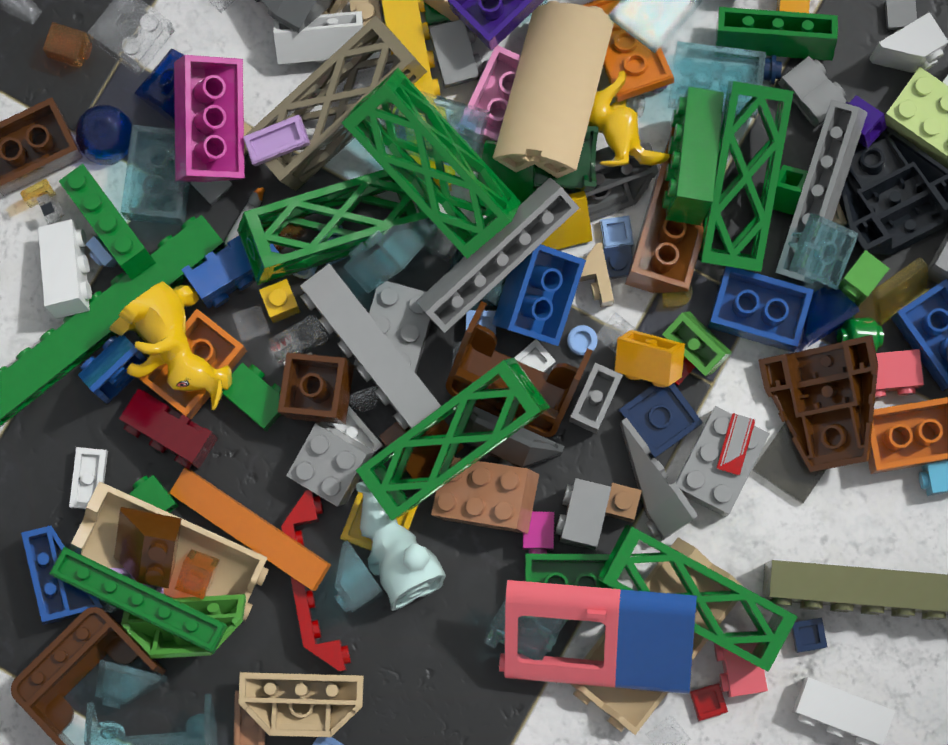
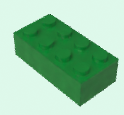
M688 86L684 97L680 96L678 99L677 110H673L671 127L675 128L674 136L670 137L668 154H672L671 163L667 164L665 181H669L668 191H664L662 208L666 209L665 220L701 226L713 203L724 92Z

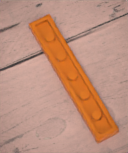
M183 469L169 494L253 551L268 557L267 560L312 591L317 590L331 567L330 563L190 469Z

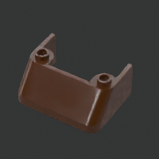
M483 301L479 304L464 334L446 381V389L453 397L500 362L510 359V357L495 351L497 345L496 335L490 329L479 324L487 304ZM587 348L579 368L566 363H559L553 366L549 375L517 361L550 406L549 409L523 428L543 437H551L556 434L593 350ZM500 377L485 389L509 387ZM507 397L477 399L475 407L499 417ZM521 404L513 421L526 413Z
M90 607L84 610L14 679L11 685V694L14 700L57 745H74L63 733L74 718L73 707L64 697L107 654L115 662L122 665L130 664L140 657L153 671L161 675L167 670L155 658L151 659L106 611L98 607Z

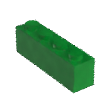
M719 7L715 52L761 56L776 55V57L803 59L809 56L811 59L833 61L838 36V15Z
M81 164L59 180L62 187L131 280L155 263L152 256L84 164Z

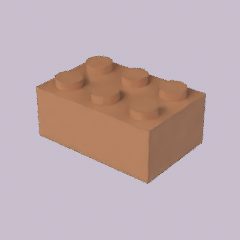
M454 457L451 467L463 458ZM477 461L436 491L431 515L445 521L528 534L539 474L527 468Z

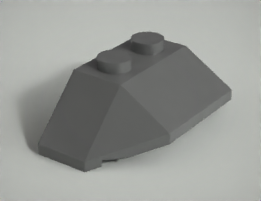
M640 143V146L645 150L653 151L650 143ZM609 146L597 150L595 163L596 188L593 191H585L590 221L635 205L648 188L652 178H655L659 172L657 165H641L633 156L629 155V164L608 167L601 165L600 161L613 160L615 152ZM565 190V192L572 194L581 192V190Z
M474 407L464 433L493 431L499 417ZM522 428L482 458L487 459L489 455L498 459V464L529 468L562 455L565 446ZM486 441L469 442L466 444L472 448L470 452H473Z

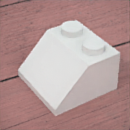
M929 12L880 41L869 59L873 64L913 73L919 67L926 71L938 63L937 59L944 55L943 50L948 44V40Z

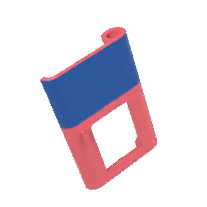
M507 580L505 653L500 654L499 672H504L505 678L690 694L697 596ZM520 616L601 622L605 625L604 661L518 654V618Z

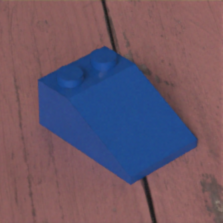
M114 335L108 339L102 347L104 351L96 358L92 356L87 359L80 368L82 371L78 374L88 388L106 404L136 378L127 373V367L131 363L140 365L147 360L124 335H119L118 337Z

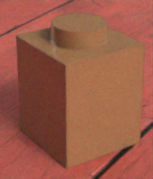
M612 483L605 516L633 522L642 490Z

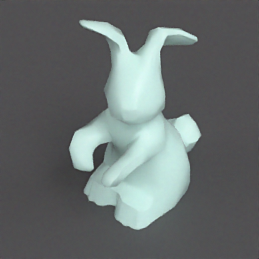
M364 481L357 483V491L363 494L360 530L362 536L373 541L372 550L368 557L369 569L374 575H380V582L388 594L391 610L394 611L413 602L416 598L424 597L441 588L446 575L437 557L429 549L419 545L416 542V536L405 527L399 525L397 519L392 521Z

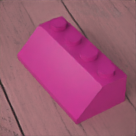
M184 55L174 62L176 181L215 182L244 179L243 59Z

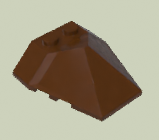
M872 335L758 360L764 389L768 397L773 399L780 412L778 415L789 428L794 437L792 440L810 472L869 461L878 375V360Z

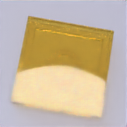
M921 257L873 290L875 318L881 325L890 320L897 311L929 291L928 264Z

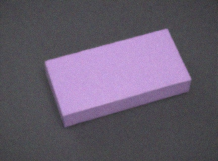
M300 115L243 136L252 165L254 166L310 145Z

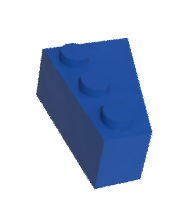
M240 236L230 240L227 243L228 246L218 253L214 254L212 251L205 255L206 261L193 270L189 265L181 269L208 309L212 306L215 308L222 306L230 299L229 294L237 289L242 291L254 282V274ZM271 244V251L279 253L275 246Z
M52 526L21 532L42 625L78 617L84 610L90 607H98L103 610L96 597L49 574L62 549L65 547Z

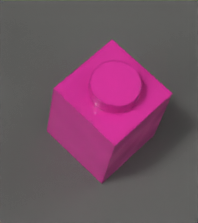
M532 511L528 534L523 533L522 550H529V554H547V550L554 549V512Z

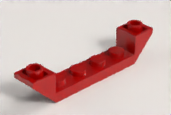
M306 490L281 526L282 532L303 546L305 545L302 530L296 531L295 526L319 522L318 514H323L320 496L314 497V492ZM291 577L303 647L338 671H347L346 664L351 663L348 645L342 646L341 640L317 644L316 639L321 638L319 621L313 620L311 608H316L314 593L312 590L307 591L305 585Z

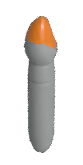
M263 187L257 188L250 195L247 205L225 239V247L228 246L227 243L230 240L239 236L237 229L243 213L258 208L261 205L265 191Z

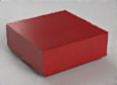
M719 683L690 691L698 721L728 712Z

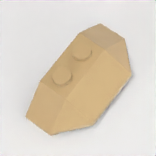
M240 672L238 704L269 736L332 737L363 707L364 676Z

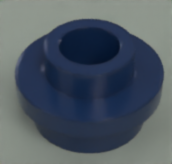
M771 55L770 58H763L762 81L769 82V85H774L775 79H781L782 62L776 60V55Z

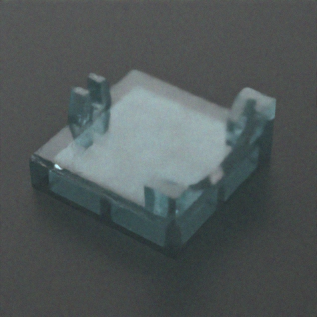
M810 213L804 231L792 233L791 235L799 238L797 244L790 241L788 243L796 250L788 270L811 279V281L837 290L859 233L820 215Z
M505 601L487 629L484 643L493 648L497 646L498 642L505 645ZM520 616L518 618V652L533 660H543L546 653L551 652L552 645L556 644L559 632L568 619Z

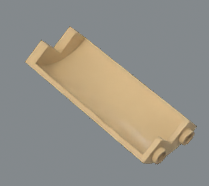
M549 1L547 4L538 6L532 12L493 159L514 172L535 164L556 178L577 170L615 18L606 14L602 8L597 6L588 7L573 3H559L557 1Z
M99 481L86 506L84 519L71 542L70 550L108 568H123L114 558L121 507L172 517L177 516ZM182 519L175 567L169 588H164V595L170 598L245 594L246 603L243 621H246L253 606L248 603L256 584L262 586L269 569L264 567L268 557Z
M679 537L671 545V548L741 585L731 574L711 563L697 548ZM669 561L658 562L644 580L650 592L687 593ZM684 565L699 592L730 590ZM738 601L706 602L720 625ZM696 609L695 623L708 630ZM605 632L584 659L604 661ZM695 632L692 661L708 641V639ZM570 684L576 689L573 695L584 704L588 705L590 701L610 716L607 721L620 732L626 728L634 735L637 734L668 693Z

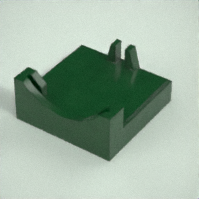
M587 127L576 171L556 178L534 164L533 188H539L549 178H552L564 190L593 191L596 188L597 182L595 163L598 127Z

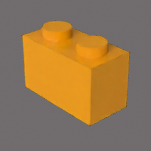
M630 330L617 338L615 372L624 374L626 378L631 380L643 379L652 382L657 387H668L682 378L685 344Z

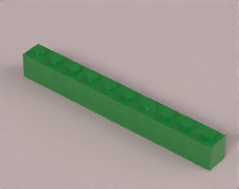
M202 215L198 218L191 217L182 224V230L174 237L172 235L165 237L157 245L159 249L151 254L155 261L153 265L132 280L125 272L117 275L110 282L111 287L103 293L98 291L92 295V298L89 299L90 311L66 316L63 319L65 323L56 330L52 328L45 332L39 339L41 342L34 348L28 347L22 350L16 356L17 361L9 367L3 366L0 368V427L99 350L108 339L114 335L116 336L117 334L109 329L120 317L119 314L126 305L162 281L174 289L187 280L181 269L189 265L193 270L206 261L205 255L212 251L216 254L225 248L224 241Z

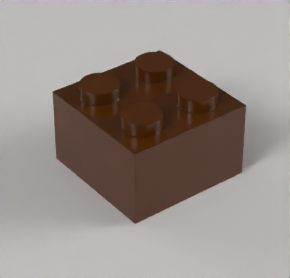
M287 352L278 413L287 419L346 425L354 365L342 357Z

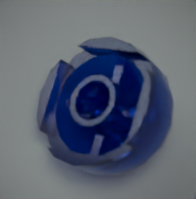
M96 105L87 109L79 117L75 127L76 142L80 151L91 162L99 165L118 163V160L131 153L135 144V128L130 118L121 109L111 105Z

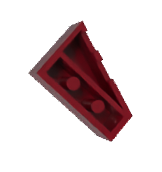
M139 388L119 418L125 423L123 427L125 431L137 438L141 434L151 439L148 445L163 454L166 449L176 455L174 461L187 469H190L192 465L199 469L218 440L212 431L205 427L202 428L191 421L190 418L183 414L181 415Z

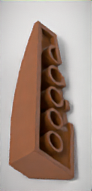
M672 127V129H671V132H670V135H669V138H668V142H667V145H666V148H665V151H664V153H666V154H668V145H669L670 137H671V136H674V131H675V128H674V127ZM670 154V158L660 164L625 285L651 293L686 292L689 290L704 236L702 224L700 226L665 220L666 209L662 208L664 191H668L669 181H665L667 164L671 163L672 154Z

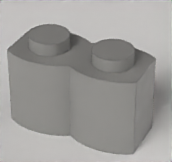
M808 56L784 75L778 84L782 89L794 91L792 101L798 106L806 119L814 127H818L825 120L831 99L846 103L844 98L846 94L837 82L832 83L825 74L827 72L823 64Z

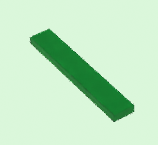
M66 547L62 549L49 573L54 578L212 654L215 653L228 628L225 623Z

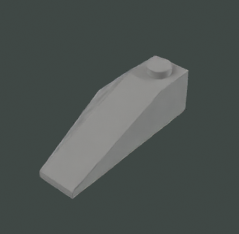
M625 418L621 421L620 427L639 490H642L640 497L645 515L649 520L645 524L655 538L660 536L662 540H665L693 521L698 514L675 482L668 484L665 480L668 478L665 468L656 458H650L648 455L651 453L649 447L630 421Z

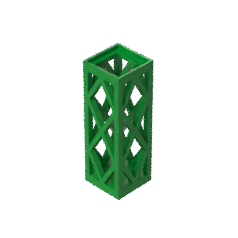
M399 68L395 69L358 102L341 122L467 259L512 222L521 201ZM390 103L394 104L405 117L393 114ZM379 105H382V110L378 109L377 107ZM419 113L425 114L426 122L422 119ZM378 118L385 120L386 128L379 122ZM394 123L414 129L417 144L397 138ZM425 139L431 144L432 149L426 147ZM384 144L388 146L393 155L386 153ZM406 150L418 153L421 164H418ZM429 157L434 158L436 169L431 168ZM443 162L448 163L460 177L446 173ZM473 171L478 173L479 180L476 178ZM433 178L439 179L440 187L434 182ZM448 183L469 189L471 202L451 196ZM479 198L485 203V207L480 205ZM439 203L447 214L440 212ZM459 208L474 212L476 223H472Z
M728 81L720 128L713 203L704 218V236L698 254V259L701 262L761 272L794 91ZM738 96L752 97L735 116ZM765 99L778 101L775 122ZM757 109L769 140L746 165L734 134ZM730 150L739 174L721 193L728 152ZM768 159L761 199H759L751 177ZM744 186L755 216L739 235L731 241L722 219L721 211ZM715 226L725 250L712 248ZM753 238L751 254L740 253Z
M383 169L245 211L237 231L257 285L422 234L431 223V219L416 204L419 211L417 213L413 200ZM392 191L397 193L400 202L373 196ZM360 202L393 210L384 221L352 213ZM343 205L339 210L333 209L335 207ZM315 213L333 217L327 225L301 219ZM345 220L371 226V228L358 232L339 227ZM288 224L320 232L311 243L279 236ZM332 235L340 236L338 238L329 240V238ZM276 244L298 250L287 254L272 252L270 245Z
M505 359L356 469V472L393 521L408 513L549 409L550 406L516 359ZM500 377L509 387L485 389ZM507 397L493 431L464 433L477 399ZM521 404L526 413L513 421ZM456 411L447 434L422 436ZM486 441L451 467L460 443ZM442 445L430 477L402 479L414 447ZM391 459L389 467L386 469L383 464ZM421 489L409 499L402 491Z
M625 525L597 579L614 589L633 590L617 581L625 568L638 591L650 592L634 563L669 561L687 592L670 594L697 596L696 609L708 630L695 623L694 632L769 672L798 616L638 529ZM638 541L660 551L632 554ZM684 565L730 590L699 592ZM740 601L757 631L723 632L706 602ZM757 605L773 613L768 624ZM757 643L752 654L734 644Z

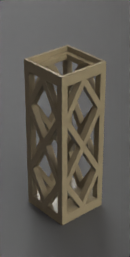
M374 16L246 135L296 115H300L303 122L318 119L313 137L309 140L310 145L298 149L303 150L299 155L291 156L292 152L282 157L280 156L265 162L266 166L280 182L297 191L355 138L341 122L358 102L397 68L413 84L427 71L377 16ZM381 51L379 58L367 60L373 53ZM347 58H352L348 63L345 64ZM393 63L390 72L382 78L385 65ZM376 67L370 86L352 90L358 70ZM347 78L344 91L336 93L337 86ZM361 97L356 103L348 104L349 99ZM340 101L339 106L331 108L332 102ZM323 105L321 110L310 112L315 106ZM379 105L377 108L382 110V105ZM294 111V113L287 117L288 112ZM336 115L333 124L323 132L328 116Z

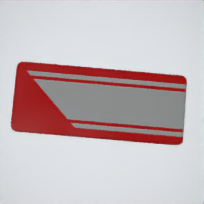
M735 413L732 414L717 469L740 475L754 428V419Z

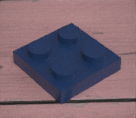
M674 383L668 387L652 385L618 410L624 419L627 418L645 441L653 458L658 457L703 424Z

